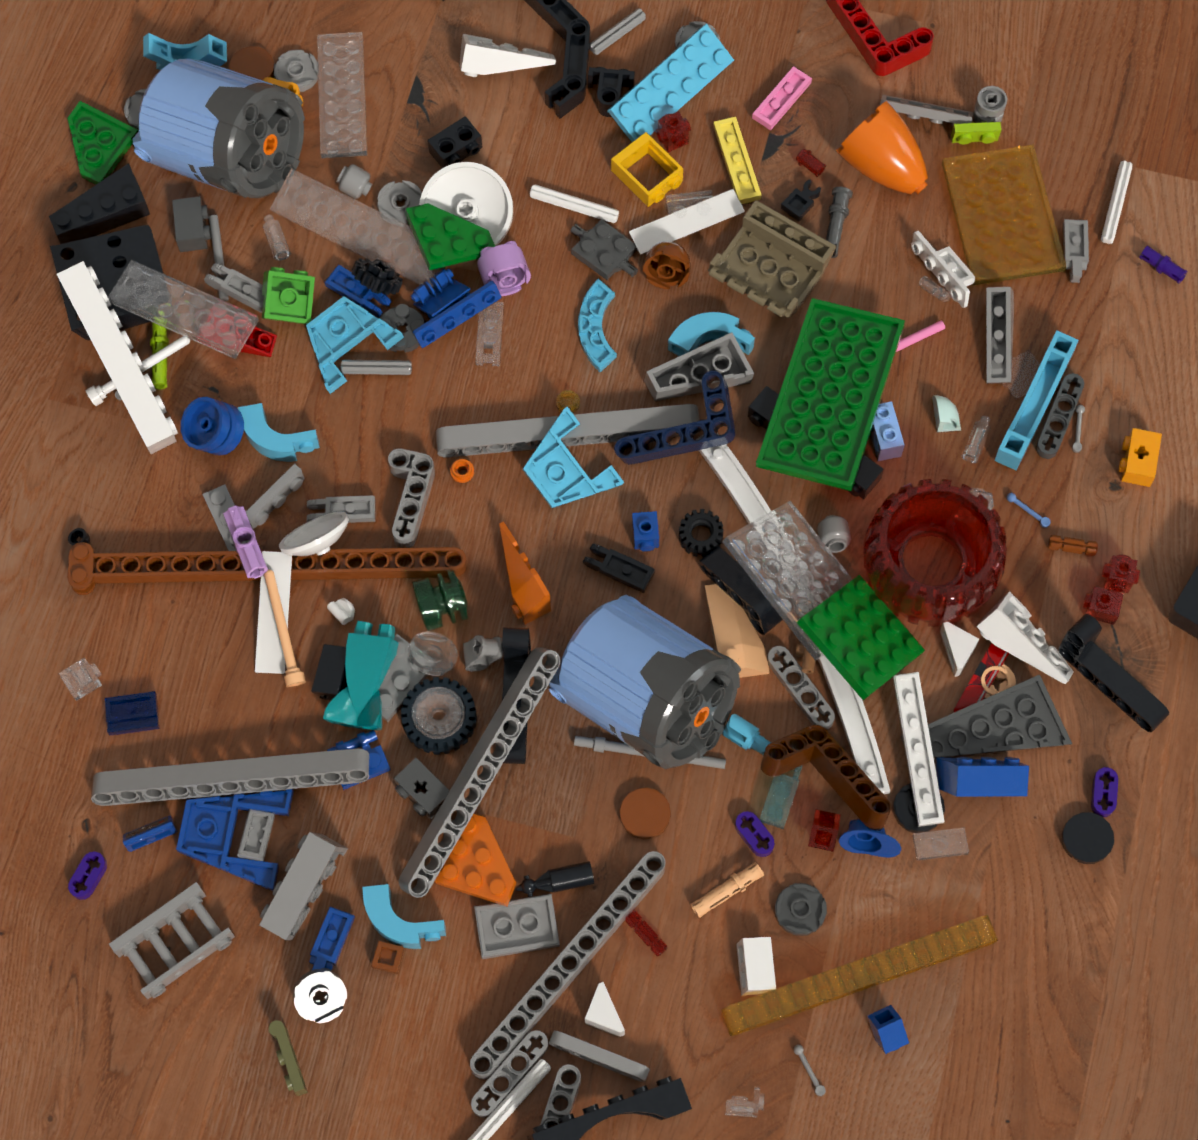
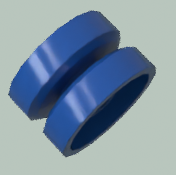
M199 397L192 401L184 410L181 419V434L186 444L194 449L218 456L227 455L233 451L240 443L244 432V420L237 407L209 397Z

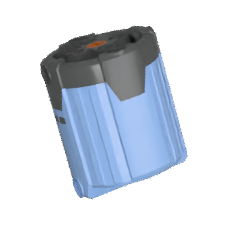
M189 58L175 60L154 76L143 95L138 117L139 131L133 138L134 152L146 162L244 198H262L273 192L277 193L285 184L291 183L295 177L304 138L303 121L305 116L301 106L303 102L298 95L289 89L200 60Z
M623 595L617 600L609 601L598 607L577 628L564 651L559 668L549 683V692L560 702L569 705L644 755L656 766L669 769L687 764L695 758H701L707 751L715 747L726 727L725 723L733 708L737 689L740 687L739 672L741 668L730 657L719 653L642 605L635 598Z

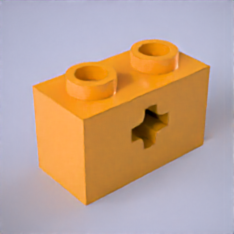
M1133 428L1130 435L1124 437L1122 450H1125L1126 453L1125 458L1120 460L1118 472H1122V482L1146 487L1151 486L1156 475L1161 433Z

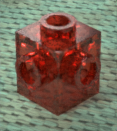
M678 111L673 114H666L658 120L656 135L659 142L663 143L667 152H671L689 144V131H691L688 120L686 118L683 119Z
M1113 555L1109 563H1105L1103 567L1104 589L1119 593H1129L1133 584H1137L1139 580L1140 570L1136 569L1138 560H1133L1127 555Z

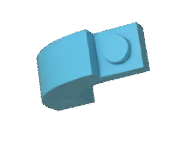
M148 33L143 37V57L155 61L156 69L159 70L175 60L187 58L204 61L220 67L227 62V42L208 34L191 44H175Z
M707 312L690 317L681 323L668 339V350L677 356H681L697 349L706 342L714 341L732 332L742 351L749 355L754 348L755 337L746 329L738 328L739 318L721 312Z
M262 403L238 407L244 420L246 438L262 455L277 461L293 462L297 461L296 452L308 453L320 448L316 429L293 434H281L272 430L267 425Z
M389 884L362 887L363 901L368 917L377 932L387 941L404 948L421 949L420 938H425V941H438L441 939L440 936H446L444 920L412 923L399 918L392 910Z

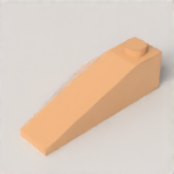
M716 584L705 585L714 649L730 657L740 666V678L769 674L766 649L745 610Z

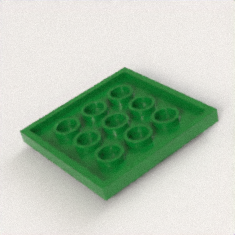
M858 575L797 622L800 628L863 701L925 651L861 575Z

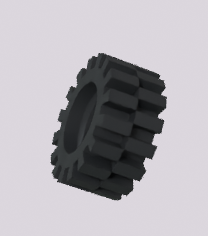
M700 509V513L692 510V514L687 513L685 519H682L680 522L679 541H681V547L686 548L688 554L693 552L695 557L698 554H702V557H704L706 553L711 552L717 546L720 547V544H722L724 530L722 521L719 522V517L717 515L713 516V512L710 510L708 514L704 513L705 509ZM699 525L706 526L710 530L711 535L707 540L698 541L691 534L693 528Z

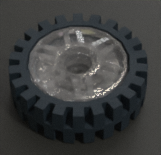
M433 677L431 681L425 679L423 684L417 683L414 686V690H410L407 693V698H404L403 708H401V720L404 731L411 743L413 742L415 747L423 749L426 753L433 752L436 755H440V752L448 754L450 750L454 749L456 751L460 749V745H465L468 742V738L472 737L473 730L476 727L477 713L470 692L468 693L467 689L463 685L460 686L459 682L455 680L452 682L446 677H443V680H440L439 677ZM436 712H444L446 714L441 720L433 718Z

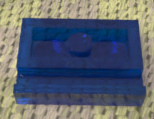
M155 691L105 698L107 733L109 736L160 729L157 693Z

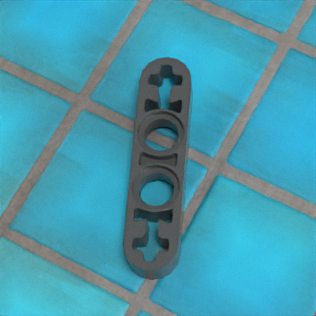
M1068 374L1062 381L1036 446V451L1042 458L1051 459L1055 457L1060 448L1084 388V380L1078 374ZM1071 382L1076 383L1072 395L1067 394ZM1066 401L1070 404L1071 409L1063 411L1058 407V403ZM1053 421L1060 422L1063 429L1061 431H1054L1050 428V423ZM1049 437L1054 438L1049 451L1045 450Z

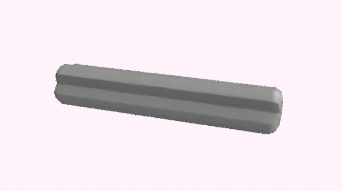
M636 9L589 44L590 51L594 55H598L646 19V14L642 9Z
M342 360L341 372L343 374L410 375L412 363L411 361Z

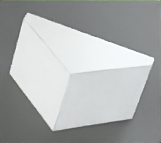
M944 622L940 633L954 677H957L961 674L976 648L979 638L949 622Z
M601 982L597 986L586 1014L585 1024L618 1037L624 1036V1027L604 982Z

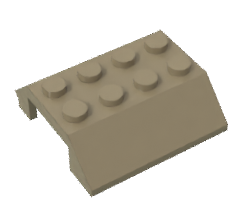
M755 200L743 217L742 228L723 254L717 253L710 262L708 271L710 276L722 283L726 281L727 286L742 295L748 294L747 297L761 306L767 305V309L778 316L789 318L799 310L821 279L836 246Z

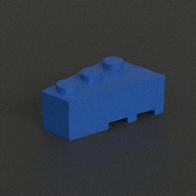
M936 757L938 786L944 792L956 797L1027 796L1029 765L1021 763L1019 758L1005 757L1004 761L991 757H981V759Z

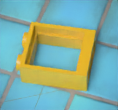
M647 132L611 159V171L647 207L651 206L654 202H660L668 191L678 188L683 181V167ZM647 153L669 174L668 177L650 191L627 170Z

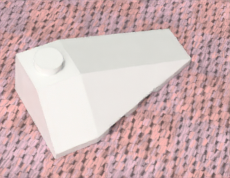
M467 34L462 35L459 66L460 70L467 76L477 77L478 74L488 75L555 65L556 62L553 54L529 48H523L522 51H518V48L513 46V44L504 43L498 46L492 42V39Z
M1009 591L979 622L977 628L980 634L986 640H990L995 646L1066 684L1074 671L1055 647L1048 646L1044 637L1046 635L1041 628L1036 629L1029 620L1032 616L1030 612Z

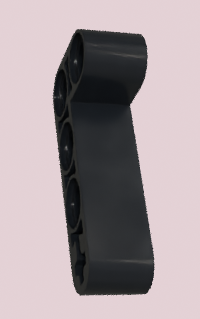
M717 546L698 561V565L704 574L748 612L750 622L761 635H765L783 620L780 604L773 593L722 548Z

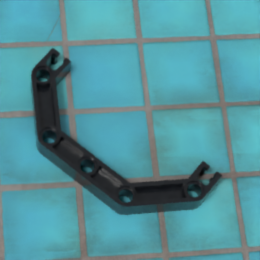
M524 0L566 41L563 78L544 92L545 104L551 109L554 107L552 104L554 103L556 116L561 119L581 104L586 96L590 24L567 0Z

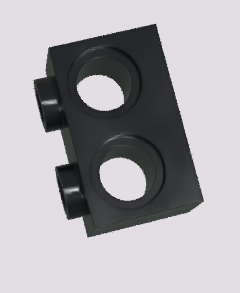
M466 116L427 140L429 153L442 168L459 163L468 156L477 154L483 148L481 134Z

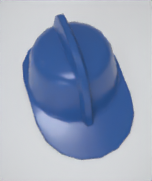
M860 819L851 820L848 831L844 832L839 838L840 846L852 853L890 858L899 855L901 852V846L898 841L886 835L884 828L872 830L865 826Z

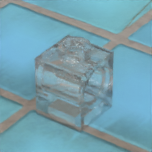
M85 657L58 673L76 701L102 686L98 679L102 675L94 662L89 665Z

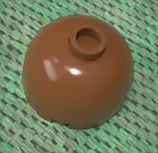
M661 242L653 246L647 252L643 264V273L646 274L647 281L655 287L670 289L669 285H678L677 288L681 287L688 281L691 270L689 255L682 246L673 242Z

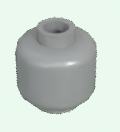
M351 164L349 167L344 166L336 181L339 183V190L353 199L360 198L362 194L367 196L373 185L369 182L370 173L355 164Z
M830 515L818 524L817 532L823 549L832 553H838L846 549L850 544L851 534L849 525L843 517Z

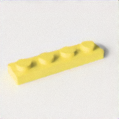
M736 117L714 121L713 127L733 189L740 203L745 204L761 200L762 195Z

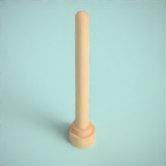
M268 569L264 573L287 667L284 680L286 687H294L306 683L304 672H301L300 668H297L274 572Z

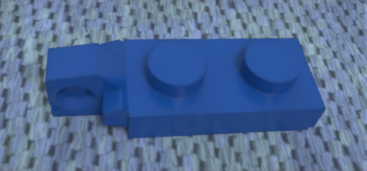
M329 907L310 953L311 958L309 962L314 965L312 970L328 968L332 971L354 922V915Z

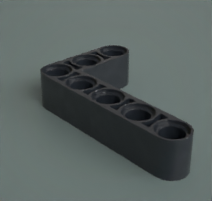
M1084 614L1067 631L1059 646V653L1147 732H1153L1169 715L1167 707L1095 644L1102 627L1094 617Z
M503 627L504 677L502 701L531 653L529 628ZM521 699L517 701V709L521 706ZM506 721L503 726L504 731L508 729V721ZM528 721L503 763L525 764Z

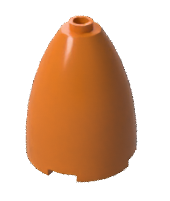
M885 101L875 110L874 114L872 113L842 142V146L836 152L852 167L871 180L898 192L906 194L916 192L919 194L928 185L925 182L928 179L922 153L908 126L894 108Z

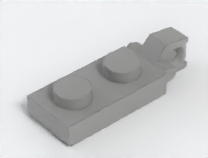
M1064 219L1063 262L1065 269H1070V282L1080 283L1082 270L1087 269L1089 262L1088 220Z

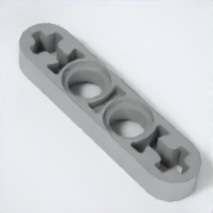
M783 646L773 647L767 657L769 667L811 724L820 725L826 730L830 729L835 719L832 708L806 673L801 671L802 668L789 650ZM774 654H777L778 656L784 655L783 663L787 668L783 671V673L781 672L783 670V665L781 664V662L773 661L775 657ZM791 672H795L800 676L801 680L797 684H791L787 681L786 676ZM805 692H810L815 696V701L811 704H806L802 701L801 695ZM818 704H821L818 709L821 715H828L827 723L823 720L818 721L819 714L815 710Z
M535 1030L528 1033L478 1090L471 1101V1107L475 1115L482 1118L489 1117L548 1049V1039L543 1032ZM540 1037L542 1038L541 1045L543 1047L541 1049L538 1047L533 1049L531 1055L534 1058L531 1060L527 1053L521 1051V1049L525 1047L526 1051H528L532 1046L530 1040L532 1038L537 1040ZM518 1056L523 1057L527 1062L526 1067L521 1071H516L511 1067L512 1060ZM498 1077H505L509 1081V1086L505 1091H497L494 1088V1081ZM487 1088H490L491 1092L500 1098L495 1101L492 1097L488 1101L490 1107L488 1110H477L479 1107L477 1101L479 1099L486 1100L489 1093L485 1091Z
M554 1030L549 1041V1045L640 1082L646 1081L650 1071L648 1067L559 1031Z

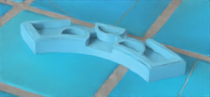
M597 279L589 288L582 301L578 318V330L584 353L592 365L599 372H602L617 357V353L609 346L602 330L605 310L614 299L615 292L601 280Z

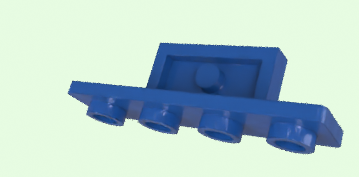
M490 281L471 294L467 292L463 299L453 302L439 315L432 317L427 314L429 321L413 331L421 348L431 344L501 299V294L494 281Z

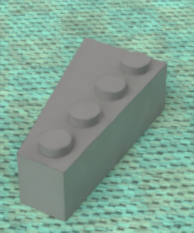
M731 332L646 371L644 382L654 401H661L702 393V378L709 371L719 372L727 382L728 387L751 383L754 372ZM713 381L710 388H717L720 381Z
M309 832L308 835L302 837L298 844V849L300 850L297 856L292 858L286 866L285 872L287 874L283 882L279 881L273 890L274 898L271 904H267L261 912L260 918L262 920L259 925L284 940H293L310 912L309 902L314 903L323 891V885L321 884L323 879L326 880L329 876H332L337 868L335 866L336 858L339 854L344 856L348 850L345 846L323 834Z

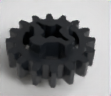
M359 258V260L355 261L351 274L355 276L354 279L359 280L361 285L366 286L373 293L379 294L384 292L387 295L390 293L396 295V292H399L403 284V278L399 277L400 274L378 259L372 262L368 258H365V260Z

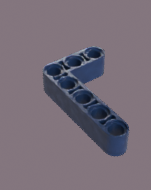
M709 371L703 375L702 389L707 414L706 420L623 437L615 444L614 450L616 455L625 464L632 465L731 443L735 437V426L728 385L723 376L717 371ZM713 381H720L717 388H710ZM717 404H724L723 408L720 411H713L714 407ZM727 426V431L724 434H717L720 427ZM697 432H704L701 439L694 440V435ZM680 437L677 444L670 445L672 438ZM650 442H656L655 448L647 450V445ZM627 447H633L629 455H623Z

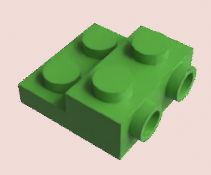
M271 267L270 270L264 272L262 319L306 325L311 322L315 277L308 276V272L294 270L293 274L285 273L284 268Z

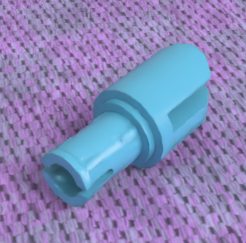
M737 714L731 715L722 733L724 737L745 750L752 748L764 755L766 746L772 743L760 735L759 728Z

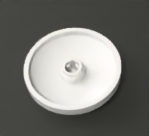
M474 162L454 163L439 170L425 185L419 205L431 204L487 229L495 246L504 239L513 219V200L506 183L489 167Z

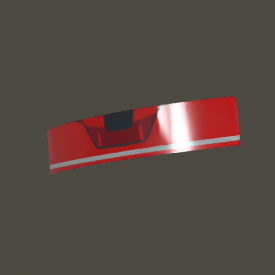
M991 643L954 708V712L983 700L987 693L981 684L983 672L992 666L1002 667L1009 655L1008 652ZM992 670L987 673L985 683L988 688H990L999 670Z

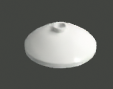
M341 511L315 518L290 532L282 539L279 548L282 553L292 556H309L315 553L319 556L325 554L330 550V546L340 538L347 527L349 518L345 512Z

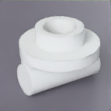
M341 598L336 602L332 601L328 604L327 609L342 625L354 619L355 608L347 599Z

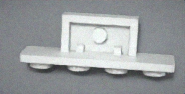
M919 231L914 232L911 243L914 254L918 255L925 263L926 268L933 272L940 285L949 291L952 299L958 302L962 308L967 307L970 291L966 286L975 282L973 273L949 246L936 251Z

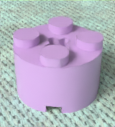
M509 241L495 247H485L480 251L481 256L478 259L477 266L484 285L494 281L501 296L511 295L520 291L521 285L525 281L526 284L530 281L531 274L523 251L517 246L516 242Z

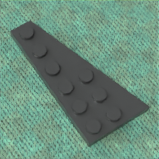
M1040 674L928 724L933 758L1072 744Z

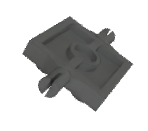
M601 219L588 231H585L578 224L571 228V232L580 238V241L571 249V254L604 279L608 280L614 273L620 270H624L631 277L637 274L638 269L628 262L630 257L637 251L635 243Z

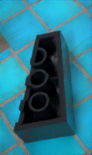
M128 163L51 214L49 218L60 244L97 236L148 216L150 212Z

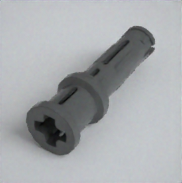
M834 187L832 189L833 201L828 209L830 222L826 240L836 246L831 258L838 256L844 219L849 215L848 203L849 199L852 198L853 192L846 187Z

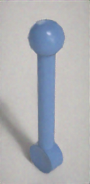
M1014 493L1007 495L1008 502H1014L1040 521V525L1043 528H1047L1050 525L1049 518L1041 517L1018 500Z

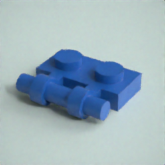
M374 730L366 734L361 732L357 734L356 738L344 743L342 740L335 743L336 746L327 749V751L356 749L362 746V749L369 753L368 780L391 770L381 745L370 748L369 743L378 740ZM359 783L341 785L343 787V790H345Z

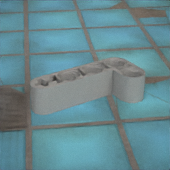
M395 449L388 456L390 471L395 477L405 479L406 483L392 527V534L395 545L398 548H411L414 546L435 477V468L432 458L427 454L406 449ZM397 461H405V464L402 466L394 465ZM421 466L429 467L426 471L418 470ZM414 488L423 489L420 493L411 492ZM410 509L416 511V513L411 516L405 514V512ZM405 526H407L408 534L404 535Z

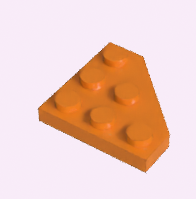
M473 814L434 882L437 885L508 907L517 882L491 830L486 817Z

